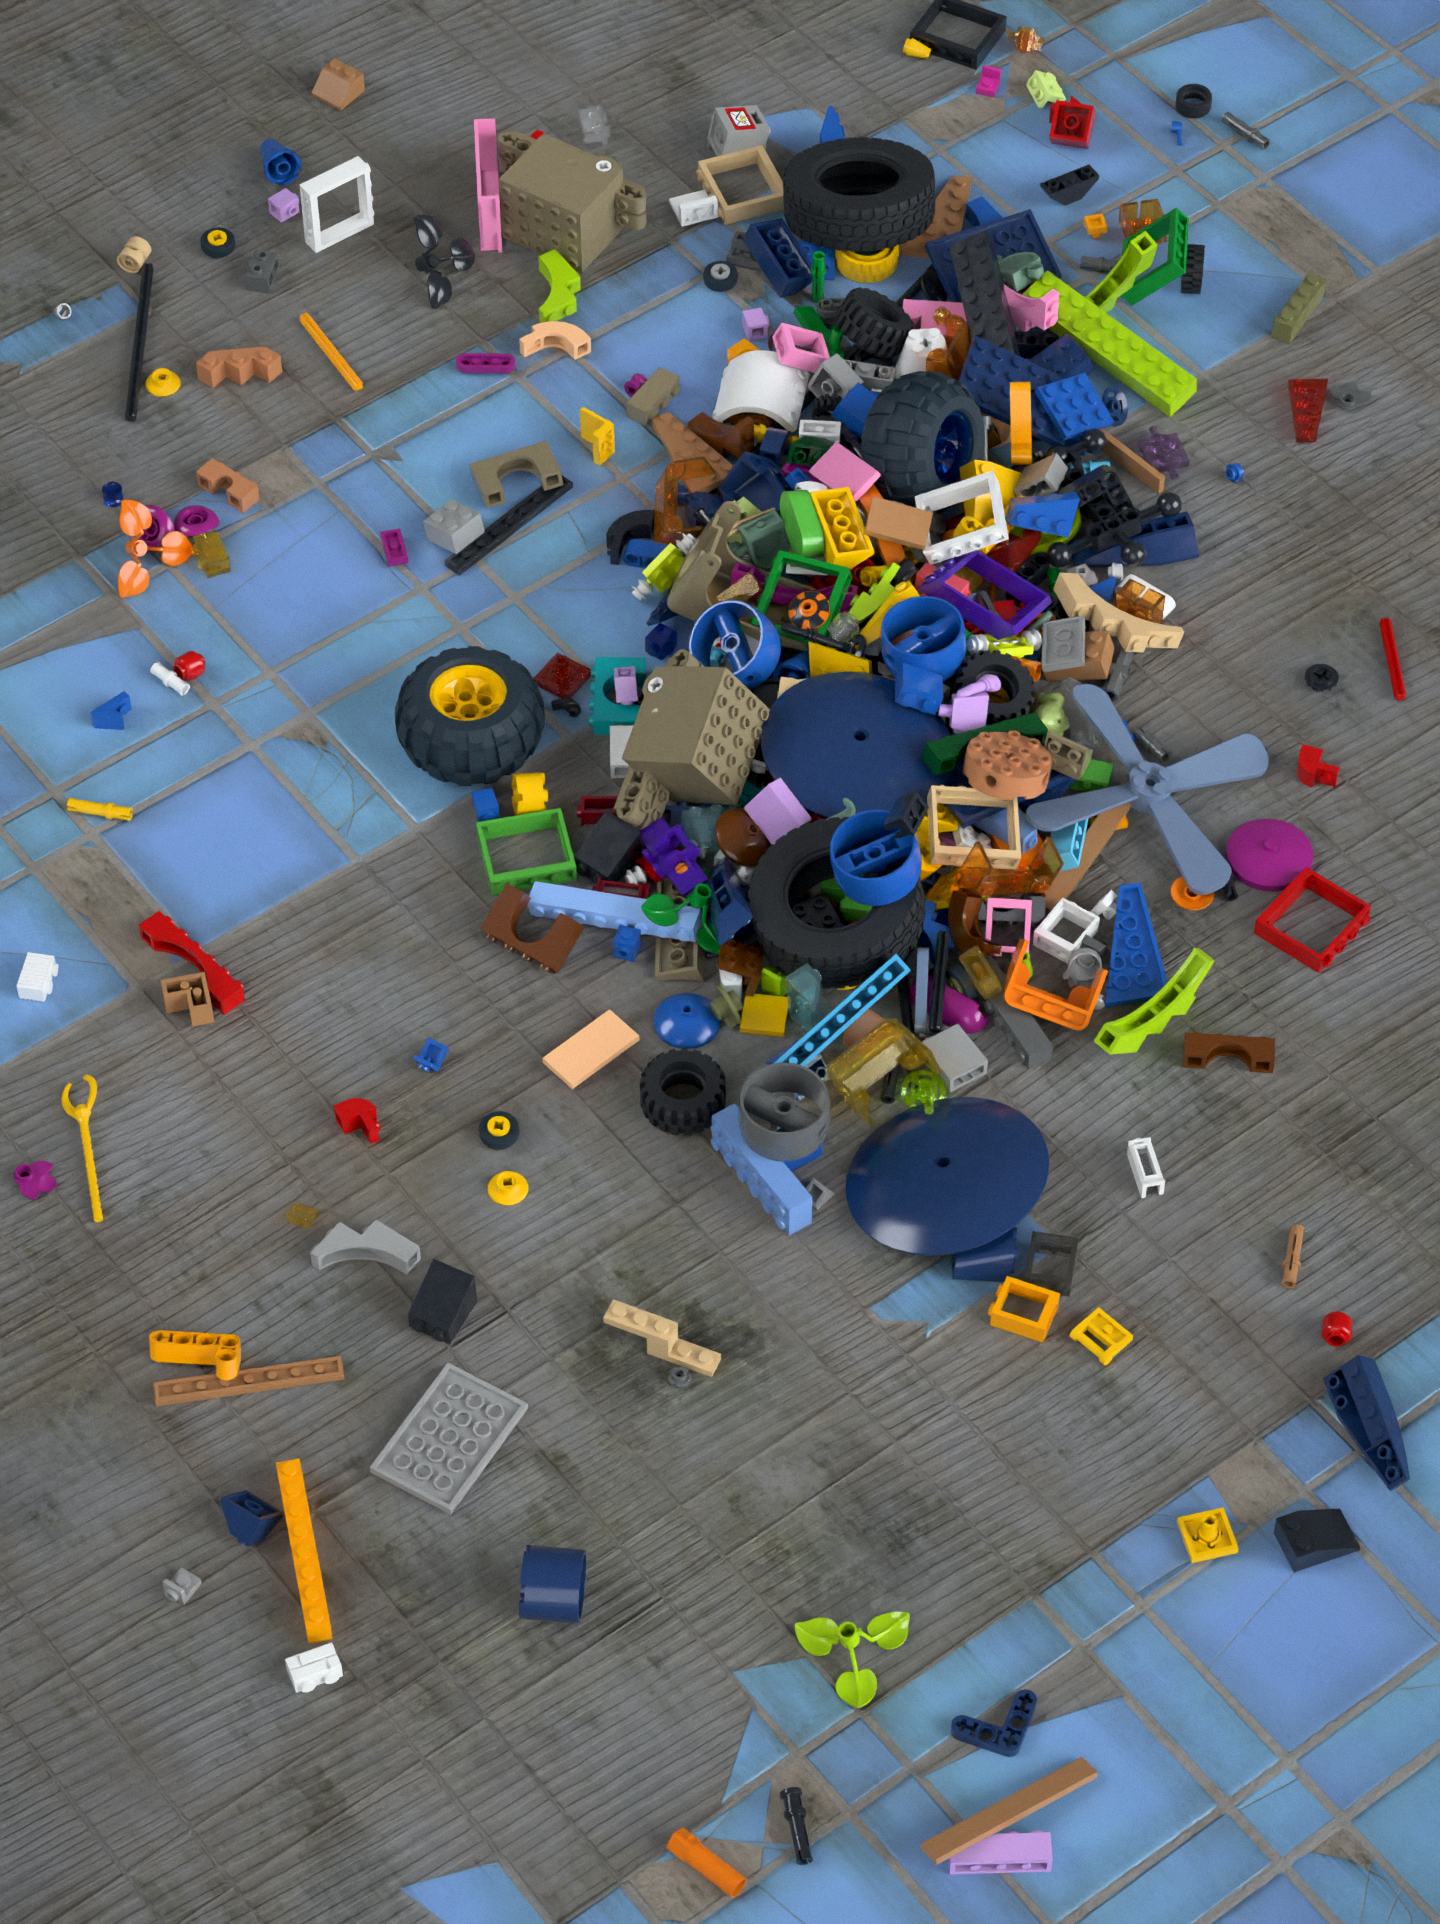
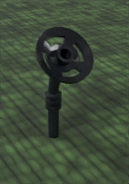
M783 623L781 626V631L803 637L804 640L808 639L810 642L812 640L813 643L816 641L844 653L863 657L866 649V639L860 633H854L841 642L822 635L817 630L814 632V629H803ZM859 644L858 650L856 652L855 645Z

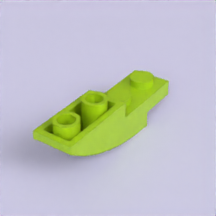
M893 562L890 567L885 566L880 574L882 579L879 584L875 582L868 591L871 595L864 591L860 596L855 595L849 604L852 606L849 613L844 611L838 620L841 623L838 630L842 632L850 629L877 612L888 596L895 590V587L890 585V582L900 568L899 565Z

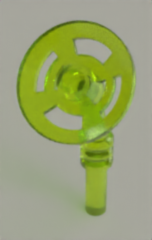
M917 1070L910 1073L904 1079L901 1086V1096L909 1108L917 1106L915 1104L917 1099L921 1100L924 1103L925 1113L931 1115L934 1112V1100H939L936 1098L938 1093L937 1085L940 1086L941 1091L939 1099H945L946 1087L943 1080L934 1072ZM927 1075L933 1079L931 1081L928 1079L919 1080L918 1076ZM909 1082H912L911 1096L907 1092ZM915 1085L918 1086L917 1093L914 1091Z

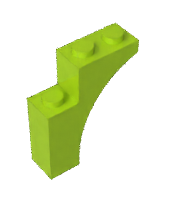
M556 249L538 256L539 271L544 275L551 287L549 297L539 308V322L558 321L577 312L574 293L581 290L580 275Z

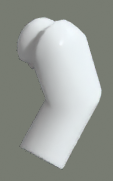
M745 866L736 871L738 879L743 886L750 883L753 873L751 870H746L747 867Z

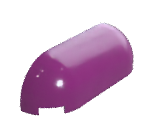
M928 976V1015H930L933 977ZM916 979L910 988V1000L914 1006L916 1004ZM945 985L942 1023L949 1027L959 1024L966 1034L977 1033L983 1030L989 1024L987 1016L983 1017L978 1010L979 1005Z

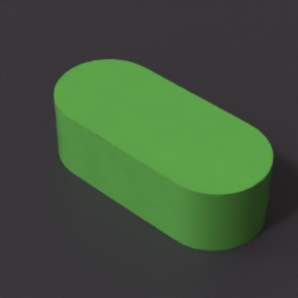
M795 490L782 492L780 497V513L793 553L804 557L821 556L824 550V535L809 491Z

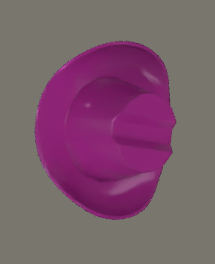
M146 505L152 516V524L149 528L143 529L144 534L138 540H143L150 547H162L161 541L164 535L174 531L173 522L160 507Z
M191 505L181 509L173 522L174 531L193 539H198L201 536L205 537L208 531L218 527L220 524L219 518L214 511L200 505Z

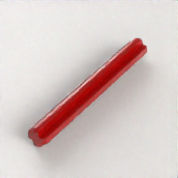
M1388 617L1381 618L1379 625L1394 699L1403 701L1406 698V690L1392 622Z

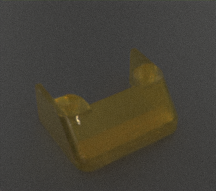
M894 1018L881 1022L831 1061L826 1068L829 1079L849 1107L870 1127L874 1123L867 1109L871 1099L866 1089L898 1064L907 1070H913L925 1063L936 1075L941 1073L932 1051L901 1022Z

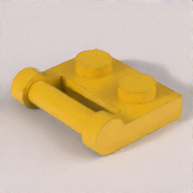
M1099 1307L1079 1323L1069 1335L1074 1341H1079L1095 1354L1103 1365L1109 1364L1112 1358L1133 1340V1335ZM1088 1330L1105 1344L1108 1349L1106 1351L1086 1336L1084 1332Z

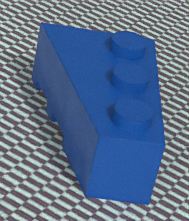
M1076 492L1039 497L1011 498L1006 519L1013 526L1069 537L1080 498Z

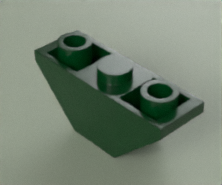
M804 436L791 443L786 462L814 466L832 447L834 442L825 438Z

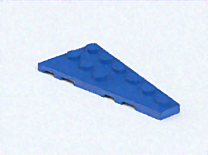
M1141 882L1119 886L1105 1008L1147 1002L1168 983Z

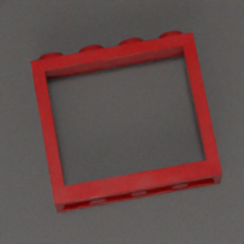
M1305 867L1256 919L1254 934L1319 973L1324 967L1330 966L1337 953L1341 954L1349 940L1355 939L1362 926H1367L1371 919L1369 916L1371 905ZM1306 889L1311 890L1355 917L1321 954L1316 953L1272 926Z

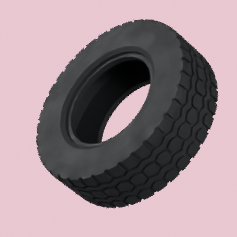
M854 137L836 139L814 145L812 148H807L802 153L800 152L795 155L785 167L783 201L786 224L796 236L804 239V241L832 250L872 251L904 244L908 240L911 241L924 233L933 221L935 214V173L932 163L919 150L904 143L888 139ZM851 192H872V193H877V194L865 195V196H848V195H842V194L851 193Z
M849 817L815 820L814 823L809 822L801 825L798 829L795 828L787 832L786 836H781L775 841V844H772L765 851L766 854L761 856L758 866L756 865L749 883L748 904L753 914L751 920L763 953L782 974L789 978L792 977L794 981L801 984L804 982L812 987L819 986L826 989L834 987V989L845 988V986L854 987L860 985L895 954L903 961L917 943L924 925L926 903L920 877L915 887L903 898L890 904L873 906L860 920L844 927L834 929L814 927L804 923L793 913L789 905L799 902L804 894L818 883L835 878L830 861L831 839L836 829ZM883 837L865 840L854 846L849 852ZM909 855L888 864V867L883 872H869L860 876V878H878L888 875L900 868L906 862Z

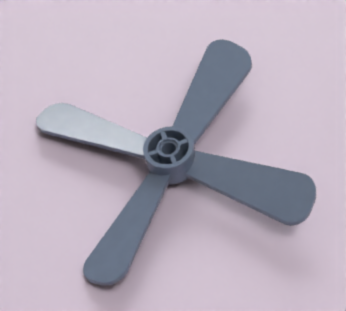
M1091 684L1076 685L1072 691L1074 702L1130 772L1127 782L1118 786L1034 803L1027 808L1025 813L1026 819L1039 830L1057 831L1129 802L1132 804L1131 807L1142 813L1152 814L1190 891L1199 895H1207L1223 888L1231 876L1229 863L1170 794L1171 792L1261 777L1269 765L1268 754L1262 742L1254 735L1241 734L1164 768L1159 764L1143 760L1112 701L1104 690Z

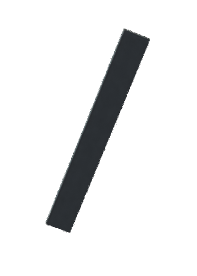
M562 475V486L546 491L540 486L487 527L483 534L464 549L446 559L445 566L460 576L572 489L573 482Z

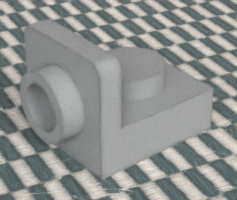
M182 1567L171 1580L165 1579L162 1582L165 1596L173 1602L178 1601L183 1605L202 1584L199 1577Z

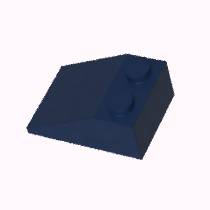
M699 491L685 494V517L695 536H700L704 528L693 516L694 512L698 508L704 507L712 518L720 506L726 502L722 497Z

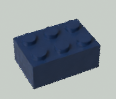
M1065 334L1028 360L1064 378L1086 373L1088 376L1094 371L1090 357L1068 334Z

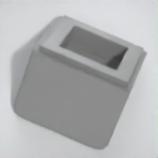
M812 1178L805 1188L812 1196V1206L817 1210L835 1194L815 1178Z

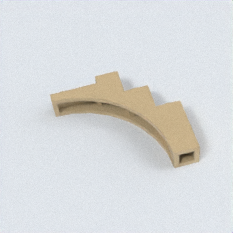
M1059 573L1053 590L1069 618L1084 615L1085 620L1090 621L1095 631H1109L1110 636H1116L1125 652H1144L1146 647L1178 649L1184 634L1182 627L1153 623L1130 615L1109 604L1094 593L1078 573Z

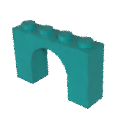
M596 657L595 665H591V678H595V681H591L590 693L594 694V697H590V710H593V713H589V726H593V735H610V726L634 725L641 705H618L610 702L605 696L615 689L614 668L635 666L637 687H643L646 680V657Z

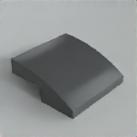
M737 231L732 239V247L727 255L726 262L761 269L743 241L746 233Z

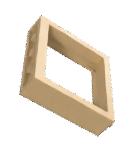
M763 145L698 161V170H696L698 181L702 182L703 190L708 193L709 197L716 196L718 200V217H721L724 225L784 210L783 181ZM757 163L773 194L728 206L712 175Z
M931 785L927 796V805L929 807L930 864L1017 870L1021 860L1017 797H1014V800H1003L988 796L975 788ZM937 803L1006 808L1009 850L939 845Z

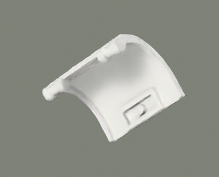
M756 350L743 353L729 361V365L724 368L712 419L723 423L725 419L738 413H760L773 418L792 433L797 430L810 373L802 369L780 364L777 352Z

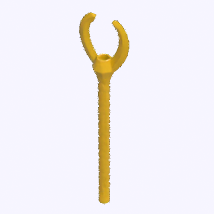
M86 1074L83 1078L85 1081H88L90 1086L86 1105L79 1104L76 1108L71 1105L68 1098L71 1083H68L64 1088L61 1102L66 1113L75 1118L79 1123L93 1218L95 1222L103 1221L88 1125L91 1114L90 1110L97 1094V1082L94 1077Z

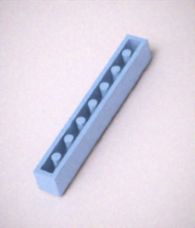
M537 881L534 882L529 895L531 898L528 903L530 915L536 917L557 919L558 915L562 913L580 924L617 930L619 925L640 929L643 935L649 934L661 938H673L691 942L697 941L696 934L702 927L701 908L696 909L684 906L680 911L676 912L678 915L677 923L665 927L651 922L644 915L641 906L647 899Z

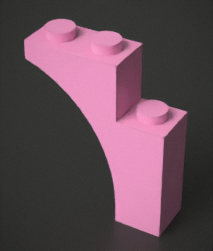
M1004 284L1013 325L1024 332L1035 326L1044 331L1057 322L1058 291L1052 289L1042 298H1030L1015 292Z

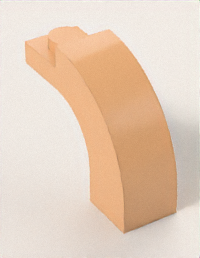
M550 321L533 325L532 333L519 339L520 354L524 358L548 347L561 348L574 360L591 352V338L579 327L566 322Z

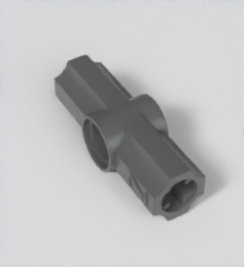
M1117 646L1108 677L1105 679L1102 690L1108 694L1112 702L1119 699L1122 687L1128 681L1130 665L1134 658V652H1125L1122 646Z

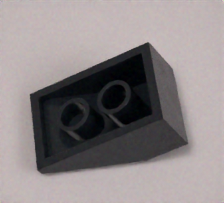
M1340 1508L1301 1510L1276 1518L1274 1535L1293 1572L1360 1551L1361 1549Z

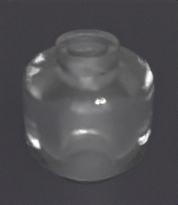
M849 612L838 613L828 625L829 637L849 643L859 631L858 619Z

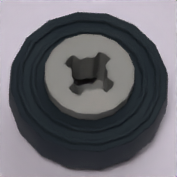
M714 261L704 269V284L713 291L722 292L730 290L737 283V269L729 262Z

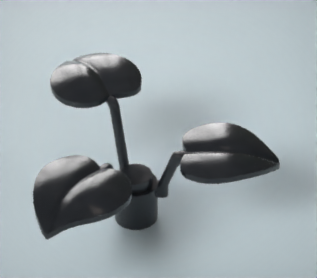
M418 215L413 217L416 224L417 237L421 245L429 249L422 253V256L416 258L415 266L420 272L430 273L427 280L430 304L432 309L450 300L452 286L447 277H442L441 272L432 269L436 268L438 262L453 259V266L456 270L466 271L472 267L475 254L471 245L463 238H457L452 241L450 245L452 256L437 258L435 255L429 254L438 246L437 240L442 237V228L435 218L428 215Z

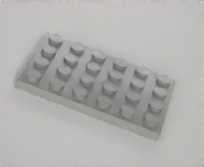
M447 1363L372 1463L370 1473L451 1515L527 1411L528 1403Z

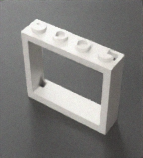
M359 156L300 184L305 243L315 253L374 225L373 196L371 194L372 183L370 180L371 169L369 164L365 163ZM357 177L360 213L321 231L317 197Z
M993 471L915 496L916 508L929 512L990 493L995 525L931 545L929 533L923 553L930 565L1009 539L1000 484Z

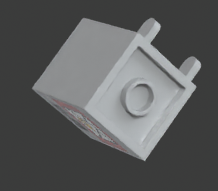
M757 105L715 108L707 136V147L709 150H714L716 156L763 145L766 151V142L768 136H770V126L767 125Z

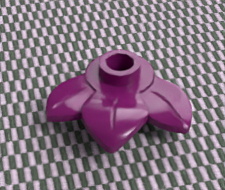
M36 1161L32 1165H19L13 1177L14 1181L20 1185L21 1194L28 1199L36 1200L39 1192L45 1193L54 1190L57 1187V1183L48 1174L53 1164L47 1161Z

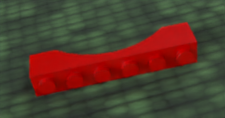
M158 911L139 924L141 939L154 951L177 955L189 961L200 972H205L211 1004L223 1015L245 1001L242 983L239 980H234L225 967H220L213 956L207 955L199 943L193 942L182 928L179 929L169 916H165Z

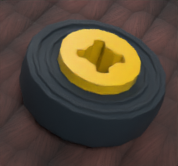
M211 228L205 231L200 239L202 251L210 257H225L233 252L235 248L234 235L226 228Z
M494 1111L482 1118L479 1124V1137L488 1148L495 1150L506 1149L517 1141L519 1137V1124L510 1113Z

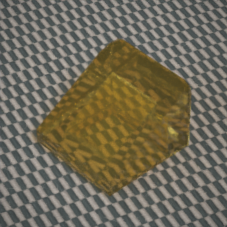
M297 1203L287 1212V1219L292 1224L309 1229L319 1210Z

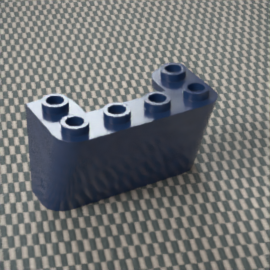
M1013 1227L1002 1236L984 1245L963 1252L953 1253L952 1279L1005 1282L1006 1277L1010 1276V1273H1014L1015 1261L1018 1260V1247L1014 1246V1241L1017 1240V1227Z

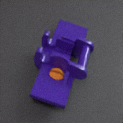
M661 817L640 830L641 841L649 850L648 852L644 849L642 854L652 865L654 871L661 878H669L684 897L691 893L696 885L705 884L709 879L694 860L700 854V849L693 845L684 833L685 830L682 825L670 828ZM681 843L685 847L682 851L674 848Z

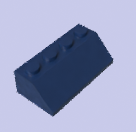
M782 218L750 224L743 241L780 298L796 295L812 283L811 266L813 264Z

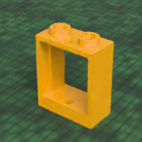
M1007 1276L1004 1284L1000 1283L998 1286L996 1302L992 1301L988 1310V1315L991 1316L990 1325L1043 1343L1059 1307L1060 1293ZM1008 1293L1044 1304L1045 1306L1038 1322L1002 1311Z

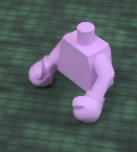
M983 675L975 683L958 690L956 694H952L951 705L940 704L938 716L949 717V725L953 728L955 734L986 726L989 695L985 691H998L1001 687V681L996 675Z

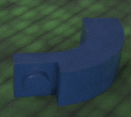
M769 427L760 447V455L772 459L780 466L783 455L788 456L792 442L791 431Z

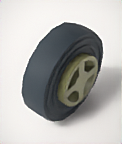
M958 964L949 967L946 973L949 986L971 1000L977 997V990L969 973Z

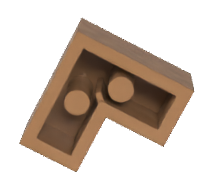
M205 972L161 980L167 1013L189 1009L192 1027L214 1023Z

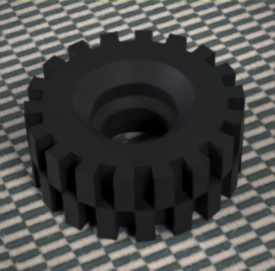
M1187 245L1186 273L1182 275L1181 293L1201 294L1205 245Z

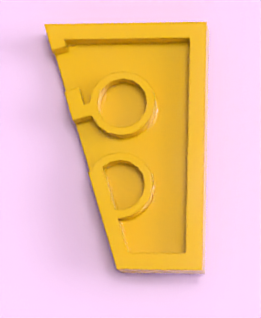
M809 641L811 677L825 673L848 671L872 674L871 660Z
M954 866L950 874H941L934 886L924 896L925 899L937 903L934 911L949 907L953 890L958 891L969 866Z

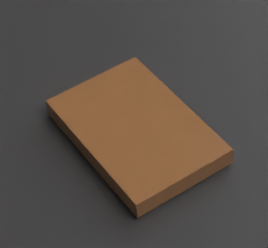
M872 497L864 534L925 550L933 512Z

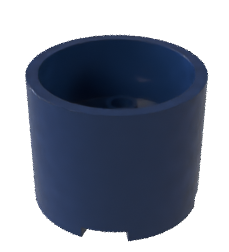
M527 1545V1551H524L520 1578V1597L522 1598V1600H519L520 1619L579 1624L585 1594L586 1550Z

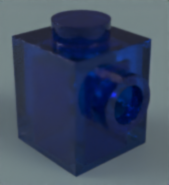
M659 623L645 637V652L660 660L670 655L677 646V632L662 623Z

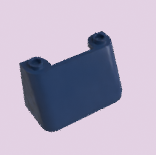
M748 452L743 453L718 487L724 501H738L744 496L761 512L775 508L780 517V497L782 492L794 491L785 480L786 476L772 459Z

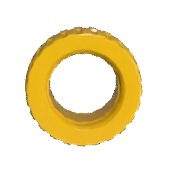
M899 244L895 247L881 249L882 252L871 256L859 255L849 250L839 251L835 249L836 267L844 277L854 282L876 283L890 277L898 266Z

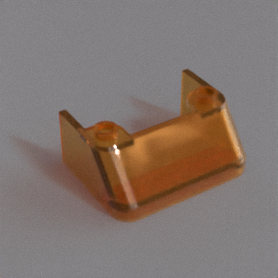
M704 456L671 462L656 482L653 542L667 545L672 543L674 546H677L676 540L682 541L684 538L683 533L685 535L690 533L697 540L704 530L702 526L684 528L682 519L676 516L678 481L716 475V471Z
M1051 837L1046 838L1031 865L1018 866L1017 870L993 868L981 842L976 841L955 876V882L959 889L983 897L1044 893L1050 888L1064 863Z

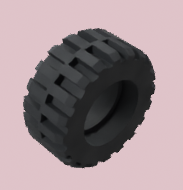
M858 287L850 290L835 315L837 327L841 329L843 335H846L859 348H863L866 352L873 353L875 356H883V358L897 356L901 352L909 332L914 329L910 316L904 312L902 307H899L893 300L888 299L887 296L881 295L869 288Z
M988 650L982 651L980 655L975 653L970 659H966L951 686V693L956 694L958 690L975 683L985 674L996 675L999 678L1001 687L1007 692L1010 702L998 704L988 701L986 725L1027 715L1036 694V688L1033 686L1035 682L1033 677L1029 676L1030 671L1026 666L1023 667L1019 659L1011 658L1012 655L1008 653L1004 655L1001 654V651L995 650L993 653H990Z
M681 1048L678 1051L671 1049L666 1054L662 1052L657 1055L656 1060L654 1058L647 1063V1067L643 1069L640 1078V1105L644 1116L649 1119L653 1126L656 1127L658 1125L659 1130L663 1132L671 1131L673 1135H678V1133H684V1136L691 1135V1132L696 1131V1133L704 1131L705 1127L710 1128L712 1126V1115L725 1109L726 1105L725 1075L723 1070L720 1069L718 1062L712 1061V1057L706 1053L702 1055L701 1051L695 1049L688 1051V1048ZM676 1084H690L702 1091L696 1097L686 1100L674 1099L664 1093L666 1089Z

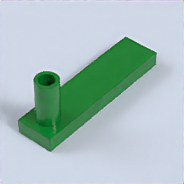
M813 306L795 307L793 314L804 329L822 333L829 356L832 357L838 353L843 359L844 353L839 347L843 336L841 329L834 326L830 334Z

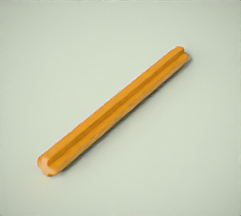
M306 312L300 314L299 321L352 389L354 391L362 389L363 382L312 317Z

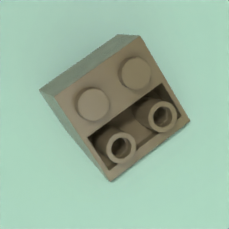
M1051 731L1047 733L1044 747L1051 754L1053 761L1051 769L1079 781L1089 766L1093 750Z

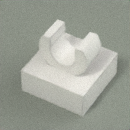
M1110 890L1098 901L1091 912L1096 916L1102 913L1106 919L1110 920L1116 914L1117 904L1113 901L1117 895Z

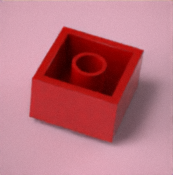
M1056 100L1049 134L1051 143L1089 149L1096 115L1094 106Z

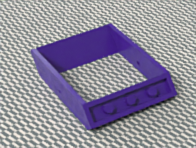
M978 550L945 560L943 566L934 569V574L926 576L923 579L924 582L918 586L919 591L925 595L943 599L954 605L961 613L962 618L997 640L1016 635L1052 603L1049 594ZM966 566L1027 605L1009 621H1005L949 586L945 581L960 568Z

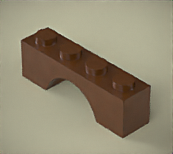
M1185 1032L1183 1067L1205 1069L1208 1063L1217 1057L1232 1056L1243 1061L1250 1072L1273 1073L1275 1038Z

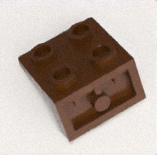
M735 940L726 941L722 946H719L718 969L744 976L742 984L745 985V995L753 997L761 979L763 951L756 946H750Z

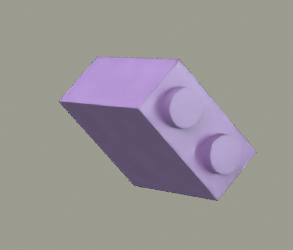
M781 778L768 784L744 807L771 844H775V841L781 836L786 835L787 832L800 828L801 825L812 820Z

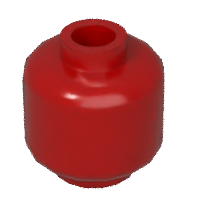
M190 650L175 659L173 670L177 673V677L189 682L204 673L205 659L201 654Z
M1340 1311L1330 1312L1322 1319L1321 1330L1323 1340L1334 1347H1340L1348 1343L1352 1337V1319Z

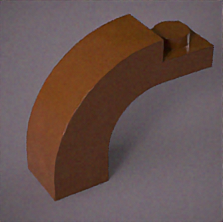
M953 890L948 909V922L956 945L966 954H981L984 956H990V953L1000 954L1002 946L985 938L979 929L978 916L983 899L969 892Z

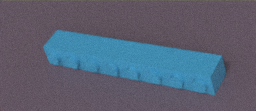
M897 954L892 956L774 1063L785 1062L802 1066L808 1064L911 971Z

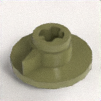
M720 984L716 985L715 991L718 998L714 999L709 1005L715 1017L719 1021L723 1019L730 1029L741 1023L738 1011L742 1010L743 1006L734 990L726 992Z

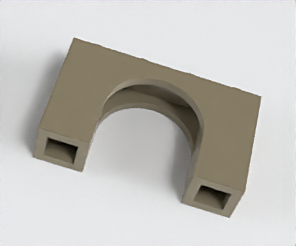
M546 441L469 464L472 480L486 509L506 503L500 481L512 472L527 471L537 476L544 491L563 485L561 469Z

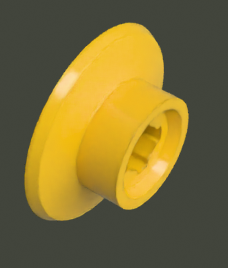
M166 368L156 369L148 376L145 382L146 390L155 396L171 395L181 385L178 375Z
M504 1171L496 1174L489 1181L487 1191L494 1202L501 1205H514L526 1197L529 1187L526 1179L519 1173Z

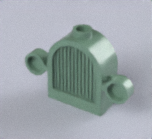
M1020 252L1009 255L1002 259V256L997 255L1003 285L1005 284L1015 292L1037 281L1044 274L1041 259L1036 253Z
M775 510L739 526L738 529L742 543L734 541L728 545L736 557L740 558L748 554L754 564L763 569L771 568L772 560L774 557H777L779 550L785 552L790 550L784 522Z

